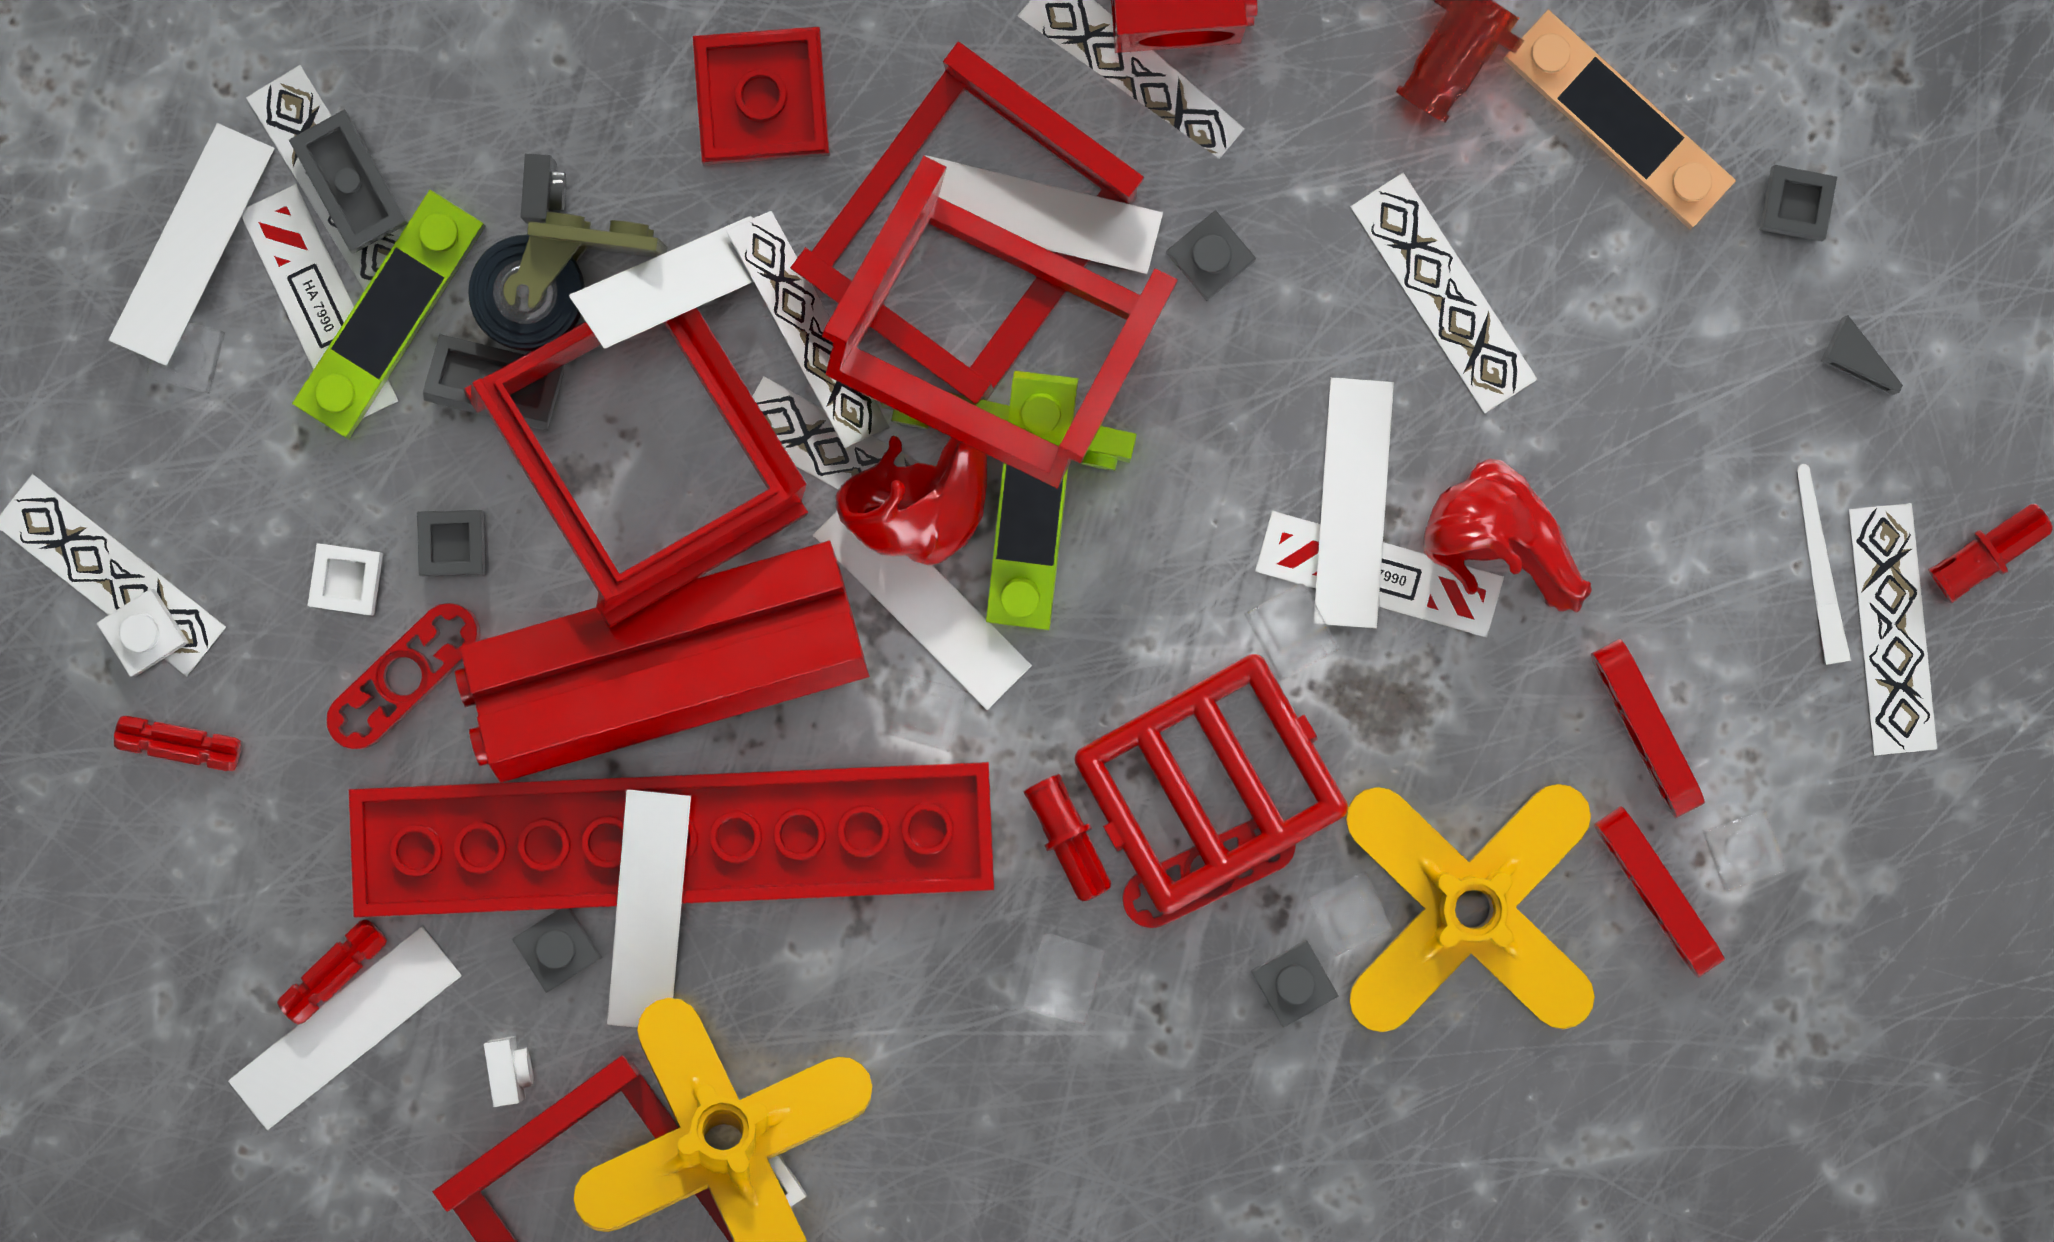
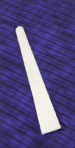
M1801 464L1797 468L1825 663L1829 665L1851 661L1836 597L1811 472L1808 465Z

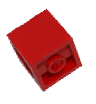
M1111 0L1115 53L1241 44L1246 27L1254 26V17L1258 14L1257 0Z

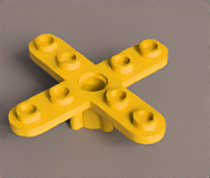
M1561 784L1543 787L1533 794L1469 862L1400 795L1392 790L1380 787L1365 789L1352 799L1345 819L1349 834L1374 861L1424 908L1357 977L1352 985L1349 996L1350 1008L1360 1024L1373 1031L1386 1032L1395 1030L1413 1015L1470 954L1491 972L1539 1020L1550 1027L1560 1029L1575 1027L1588 1017L1593 1009L1595 998L1592 983L1560 949L1516 908L1583 838L1588 830L1591 813L1589 804L1582 793L1571 786ZM1477 890L1483 893L1489 901V915L1485 922L1479 926L1467 927L1461 924L1456 917V902L1465 892Z
M665 998L655 1001L644 1010L639 1018L638 1037L641 1048L680 1128L600 1164L582 1175L575 1186L573 1198L577 1215L590 1228L596 1231L610 1232L626 1227L709 1188L734 1242H807L768 1160L853 1121L863 1114L871 1101L872 1083L869 1073L862 1064L851 1058L835 1057L822 1061L739 1100L703 1023L693 1007L680 999ZM722 1124L731 1125L742 1134L739 1143L733 1148L726 1150L711 1147L705 1141V1136L710 1129Z

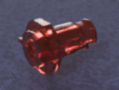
M1433 0L1446 9V11L1435 26L1434 33L1417 57L1412 74L1404 86L1399 85L1395 92L1429 115L1446 123L1450 117L1447 114L1455 100L1467 91L1497 46L1500 44L1516 54L1525 41L1511 31L1519 17L1494 0Z

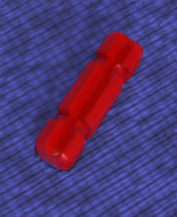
M131 716L120 717L114 733V747L119 750L141 753L142 750H147L148 756L193 765H201L202 762H207L208 768L222 771L235 770L241 753V741L238 738L220 734L207 737L206 731L161 722H154L152 726L148 725V720Z
M367 919L359 921L345 934L347 940L344 943L337 942L301 977L303 982L300 985L293 984L278 999L277 1004L288 1019L297 1025L305 1023L319 1009L317 1003L321 1000L323 1002L328 1001L363 967L361 963L363 959L369 960L373 958L386 945L387 940L384 934L375 924Z

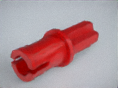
M2036 503L2030 504L1987 534H1984L1981 530L1973 533L1975 537L1973 541L1949 558L1928 569L1929 573L1944 596L1948 598L1950 603H1953L1970 591L1971 588L1995 573L1999 572L2001 575L2007 573L2008 569L2005 564L2049 536L2053 530L2052 523L2041 507Z
M1057 774L1031 786L1023 792L1033 811H1035L1049 841L1044 845L1046 850L1054 849L1077 898L1082 902L1088 901L1105 893L1111 887V881L1087 835V832L1092 830L1090 824H1083L1069 797L1061 775Z

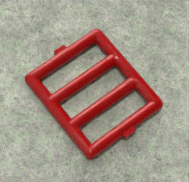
M1258 654L1247 655L1085 745L1076 752L1074 758L1079 772L1108 821V824L1103 827L1117 852L1121 849L1124 850L1155 907L1164 914L1177 911L1342 819L1348 811L1346 799L1313 744L1318 740L1316 733L1305 714L1298 718L1265 659ZM1248 684L1253 689L1317 801L1316 804L1285 821L1282 819L1216 703ZM1192 715L1198 721L1262 833L1230 852H1227L1160 734ZM1136 746L1140 748L1205 863L1203 867L1174 883H1171L1105 766L1107 762Z

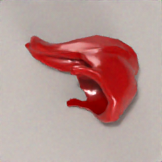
M893 435L889 439L888 450L875 466L850 477L840 486L835 495V506L839 519L846 526L847 530L851 531L860 542L880 555H906L912 561L925 565L942 563L968 544L983 517L987 490V454L951 437L943 448L936 466L922 463L903 467L896 466L894 461L902 451V442L897 436Z
M1488 459L1478 463L1474 470L1470 472L1467 480L1449 487L1439 496L1433 506L1424 533V554L1433 563L1443 566L1463 584L1468 594L1473 595L1477 592L1478 583L1474 575L1464 565V561L1503 559L1509 565L1510 572L1513 575L1519 574L1521 569L1528 572L1543 594L1546 605L1555 607L1558 611L1564 612L1571 609L1574 612H1579L1584 600L1590 596L1592 591L1591 583L1583 580L1570 554L1560 526L1541 498L1530 487L1526 478L1505 462Z

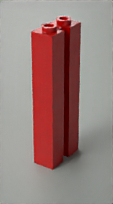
M830 540L697 578L611 628L608 627L597 607L459 646L465 668L455 671L457 687L465 708L476 705L478 712L477 720L479 727L469 729L476 760L479 766L489 764L500 783L870 677L839 563Z

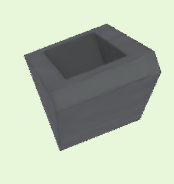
M1849 315L1841 318L1821 361L1891 395L1900 393L1903 386L1853 320Z

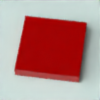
M820 27L693 36L703 165L830 156Z

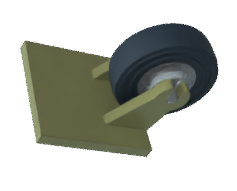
M546 212L545 223L528 222L527 235L505 238L492 245L482 254L473 268L469 281L468 296L470 308L479 327L497 343L515 350L535 351L573 330L578 323L581 314L569 295L585 288L584 279L577 262L587 249L655 258L666 253L668 246L660 239L653 237L654 230L649 229V225L611 220L609 232L590 229L591 222L585 221V217Z

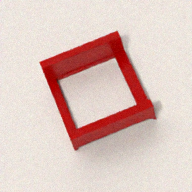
M958 41L943 61L945 72L814 249L810 251L805 247L790 268L839 304L852 281L833 268L964 90L1098 187L1101 191L1097 197L1132 205L1137 198V188L1144 180V176ZM1055 252V254L1084 268L1090 262L1087 259ZM1036 277L970 368L884 304L870 328L977 405L982 398L986 401L1068 291Z
M923 156L823 330L822 337L833 342L825 375L1058 489L1071 460L1081 464L1174 290L1178 279L1155 268L1141 295L940 198L939 193L947 167ZM928 224L1127 320L1059 446L858 348Z
M697 308L665 321L664 324L768 490L622 573L618 572L510 396L562 365L564 366L600 346V342L586 321L535 351L527 353L482 379L475 380L470 386L464 388V393L475 411L479 413L486 409L594 584L598 591L596 607L609 628L808 515V511L802 503L807 483Z
M621 1055L432 1192L446 1212L451 1209L455 1211L476 1242H517L481 1191L617 1093L622 1091L655 1139L680 1127L634 1063L629 1064L624 1055ZM709 1188L696 1193V1197L729 1242H734Z

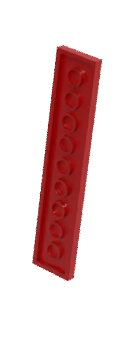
M989 762L349 789L354 917L617 906L627 790L691 796L682 903L994 890Z

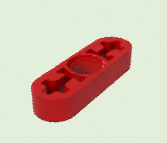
M452 603L440 604L430 609L331 704L327 713V728L332 738L338 744L350 749H365L377 744L463 662L460 647L457 648L453 644L447 643L433 655L444 663L435 672L429 659L423 653L411 648V643L418 637L425 647L433 643L441 633L435 625L441 617L448 621L457 620L459 617L463 619L465 625L461 628L460 635L465 641L462 646L480 640V625L475 615L467 608ZM406 657L418 664L421 669L422 679L419 687L413 693L399 695L389 688L386 681V672L393 661ZM373 681L380 696L386 701L395 704L397 709L388 716L385 707L379 706L367 719L368 725L372 728L368 735L365 736L361 732H353L347 735L343 727L347 724L348 718L343 711L348 705L355 709H362L375 697L365 692L364 689Z
M1618 639L1591 653L1594 666L1672 815L1678 818L1705 804L1701 789L1624 642Z
M1620 806L1596 822L1594 826L1601 839L1692 973L1699 978L1723 962L1725 958L1718 945L1627 811Z
M1251 818L1218 834L1223 844L1225 841L1236 837L1237 847L1256 837L1254 830L1258 826L1254 819ZM1296 844L1279 853V857L1274 861L1268 862L1266 860L1251 869L1252 872L1241 878L1238 876L1173 913H1162L1155 917L1152 916L1148 909H1142L1137 912L1134 908L1133 901L1141 896L1139 885L1142 883L1138 875L1135 874L1128 880L1123 890L1122 901L1124 909L1130 919L1140 926L1147 928L1161 927L1281 870L1293 858ZM1193 846L1160 863L1165 872L1167 869L1179 865L1180 877L1183 878L1190 874L1191 864L1200 854L1196 847ZM1168 876V878L1170 879L1171 883L1174 882V881L1172 880V878H1171L1170 876Z

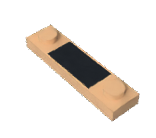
M1549 9L1503 58L1507 64L1688 229L1691 230L1735 183L1736 180Z

